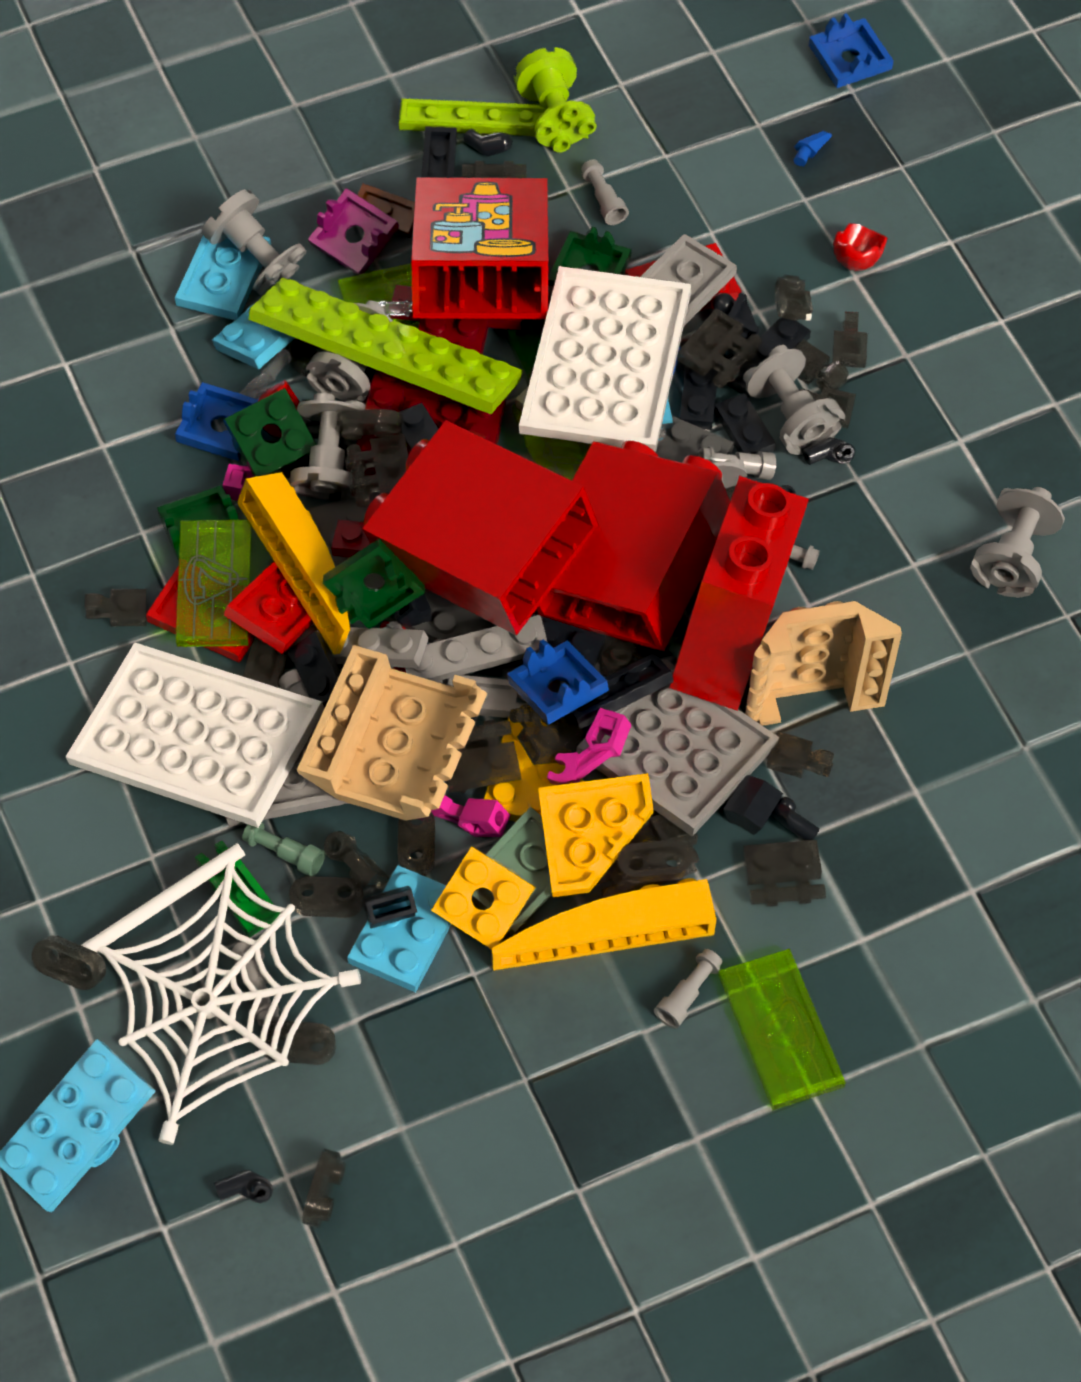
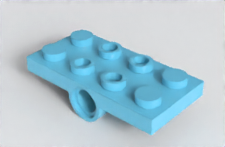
M96 1039L0 1151V1167L46 1211L53 1212L91 1167L103 1164L115 1152L120 1143L118 1135L156 1090L106 1044Z

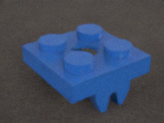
M845 13L838 24L835 17H833L826 25L824 32L809 37V47L836 88L886 72L893 67V59L865 18L852 22L848 14ZM849 50L853 53H858V56L855 57L853 62H847L841 57V54Z
M202 382L197 392L190 390L189 403L184 402L182 421L175 433L176 442L239 461L241 455L239 451L235 450L232 436L228 429L223 432L215 431L212 429L211 423L219 417L227 418L258 402L259 399Z
M543 639L539 643V652L537 654L531 647L526 648L523 657L524 665L507 673L509 684L548 725L609 691L607 680L568 640L553 648ZM554 680L567 681L569 683V686L565 682L562 683L558 693L548 689V685Z

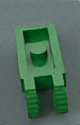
M223 841L216 843L214 846L217 855L229 849ZM203 853L195 856L199 868L210 861ZM241 859L237 860L234 869L248 889L260 899L273 904ZM226 868L208 879L214 891L217 890L224 880ZM232 878L229 895L231 901L246 914L272 924L280 913L262 907L248 898ZM227 906V909L249 938L264 929L244 920Z

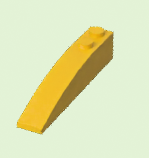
M282 472L246 478L237 504L333 654H340L350 631L347 611L343 614L339 612L335 601L336 596L323 584V575L335 568V565L310 512L306 510L296 495L295 489L289 484Z
M686 878L678 881L676 884L666 886L649 884L641 887L639 890L595 900L559 913L493 947V971L714 935L717 919L708 880Z

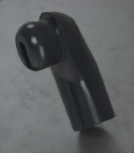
M471 128L464 136L465 143L487 157L509 150L513 144L512 137L508 133L503 132L483 136Z
M833 437L803 449V457L809 465L822 459L846 464L854 458L856 453L852 444Z
M781 797L772 812L773 818L807 843H811L818 834L819 827L795 812L796 804L791 798Z
M245 1170L214 1182L220 1201L240 1194L254 1202L263 1203L268 1201L273 1193L270 1181L250 1170Z

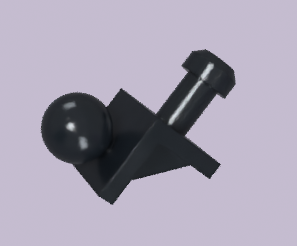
M740 292L735 301L731 295L719 293L711 301V310L717 317H727V334L731 335L732 338L729 344L723 346L721 353L726 360L735 362L742 355L740 350L745 341L753 344L760 338L759 327L756 325L751 313L746 294Z

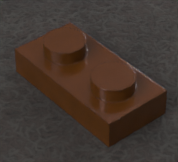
M363 183L357 195L395 219L400 225L396 233L411 237L414 225L415 202Z

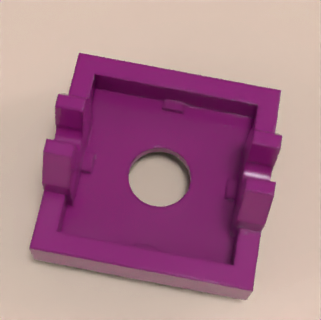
M346 188L337 201L328 200L326 202L327 211L325 213L319 212L317 214L318 226L308 238V241L312 246L362 277L400 225L395 219ZM359 226L363 229L364 236L359 242L350 243L346 240V232L350 227Z

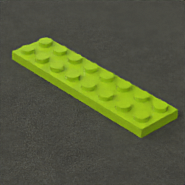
M282 277L249 310V320L488 414H492L521 380L522 370L509 365L507 362L498 361L482 355L476 350L456 345L445 338L420 331L414 326L405 325L394 320L389 322L388 317L383 314H368L359 310V307L354 303L345 302L323 291L306 287L295 280Z

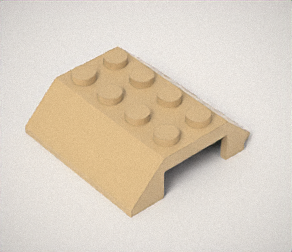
M834 601L825 606L813 608L796 607L790 611L783 612L764 636L761 645L754 653L745 714L756 722L758 721L762 726L781 723L776 698L844 688L850 712L884 707L902 636L901 627L856 601L845 603Z
M353 645L300 761L297 772L337 800L405 821L429 817L431 810L439 809L448 788V785L443 781L451 780L462 755L457 749L465 748L475 721L471 718L479 715L487 693L476 685L475 680L454 675L452 680L454 687L391 669L386 654Z

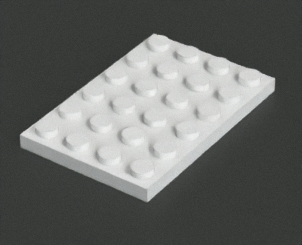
M559 266L519 422V434L592 444L594 441L619 448L625 441H637L656 452L690 300L691 284Z
M134 643L67 753L66 759L70 765L259 828L320 719L324 706L322 701Z

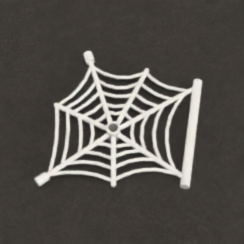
M238 843L79 946L86 959L97 952L104 954L121 978L128 1001L127 1035L120 1038L118 1043L120 1046L129 1044L144 1059L157 1080L164 1097L168 1121L163 1123L158 1141L168 1145L174 1144L179 1127L176 1121L200 1104L249 1078L281 1065L287 1066L289 1063L287 1055L292 1039L302 1019L314 1003L333 985L340 984L341 987L361 984L359 969L339 972V976L330 977L314 969L300 955L291 932L290 915L295 910V906L289 904L284 908L260 899L248 889L234 869L235 862L245 856ZM226 868L224 880L213 896L193 917L179 928L156 940L135 947L117 950L106 947ZM232 878L248 898L262 907L280 913L272 924L246 914L231 901L229 895ZM221 894L218 915L198 936L181 948L156 958L135 961L123 955L154 947L179 935L200 919ZM227 906L244 920L266 930L257 940L239 934L225 923ZM284 921L286 940L293 956L308 972L321 979L303 982L293 976L281 963L276 950V930ZM215 927L212 943L199 957L182 967L156 973L143 966L160 963L184 953L204 939ZM223 929L237 940L252 946L243 956L227 949L221 944ZM269 938L270 953L275 966L286 978L295 984L281 986L266 971L261 958L260 948ZM219 951L238 962L230 970L217 968ZM211 952L208 968L194 977L178 982H173L166 978L182 974L201 963ZM254 955L260 973L272 988L257 990L249 980L245 965ZM118 962L137 972L145 992L147 1005L146 1024L144 1028L133 1032L135 1021L133 994L127 976ZM241 972L243 982L250 990L249 992H242L238 987L236 975ZM215 974L223 975L222 980L213 988ZM206 976L204 988L192 992L183 987L195 983ZM146 977L158 983L163 1000L162 1019L152 1023L153 1003L151 989ZM231 983V988L236 994L218 997L227 985ZM165 987L173 991L176 1001L177 1012L168 1016L169 1001ZM321 988L308 1001L295 1019L280 1054L276 1051L281 1028L289 1010L304 990ZM294 992L276 1024L270 1046L265 1041L277 1004L282 994ZM180 995L191 1000L192 1005L183 1009ZM274 996L259 1038L252 1033L255 1013L262 998ZM255 999L248 1015L247 1028H245L235 1020L236 1011L242 1001ZM206 1001H209L208 1004L202 1006ZM233 1003L229 1015L220 1009V1005ZM198 1012L199 1014L194 1026L187 1016ZM216 1016L227 1024L226 1026L213 1029L201 1037L206 1019ZM182 1020L188 1026L192 1033L189 1048L186 1047L180 1036L169 1026L170 1024ZM162 1028L176 1041L186 1056L181 1076L168 1048L153 1032ZM234 1029L243 1036L195 1058L198 1046L214 1035ZM146 1035L162 1050L171 1066L177 1087L172 1105L159 1070L149 1055L135 1042ZM247 1042H251L260 1049L257 1052L222 1066L186 1088L192 1067L221 1051ZM265 1054L275 1060L272 1063L224 1083L180 1111L183 1098L212 1078Z

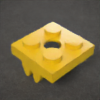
M471 846L431 911L492 950L493 947L502 942L536 887L521 878L513 870L503 866L499 861L490 858ZM481 887L488 888L494 896L492 906L486 910L477 909L472 902L474 891Z

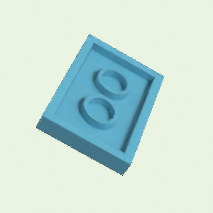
M203 236L175 296L176 306L236 320L242 314L263 265L249 250L241 252L228 238L213 245ZM264 237L267 240V242L271 245L270 238Z
M251 305L242 315L214 337L212 342L216 350L256 369H260L295 338L249 320V310L253 306Z
M397 865L383 892L409 886L412 889L417 908L416 916L370 929L367 920L347 959L348 964L416 993L452 924L431 911L446 885ZM404 901L373 910L374 916L406 907L407 903Z

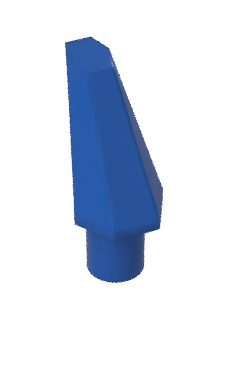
M822 131L799 140L794 146L797 151L794 158L795 164L805 166L808 158H813L832 135Z

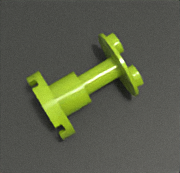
M554 47L555 52H547L546 48H542L526 55L515 68L517 74L514 76V82L522 97L531 101H539L542 107L548 108L538 117L534 124V136L537 141L546 147H552L555 152H564L572 144L596 130L595 114L589 105L581 101H567L569 97L568 89L577 77V68L570 53L562 48Z

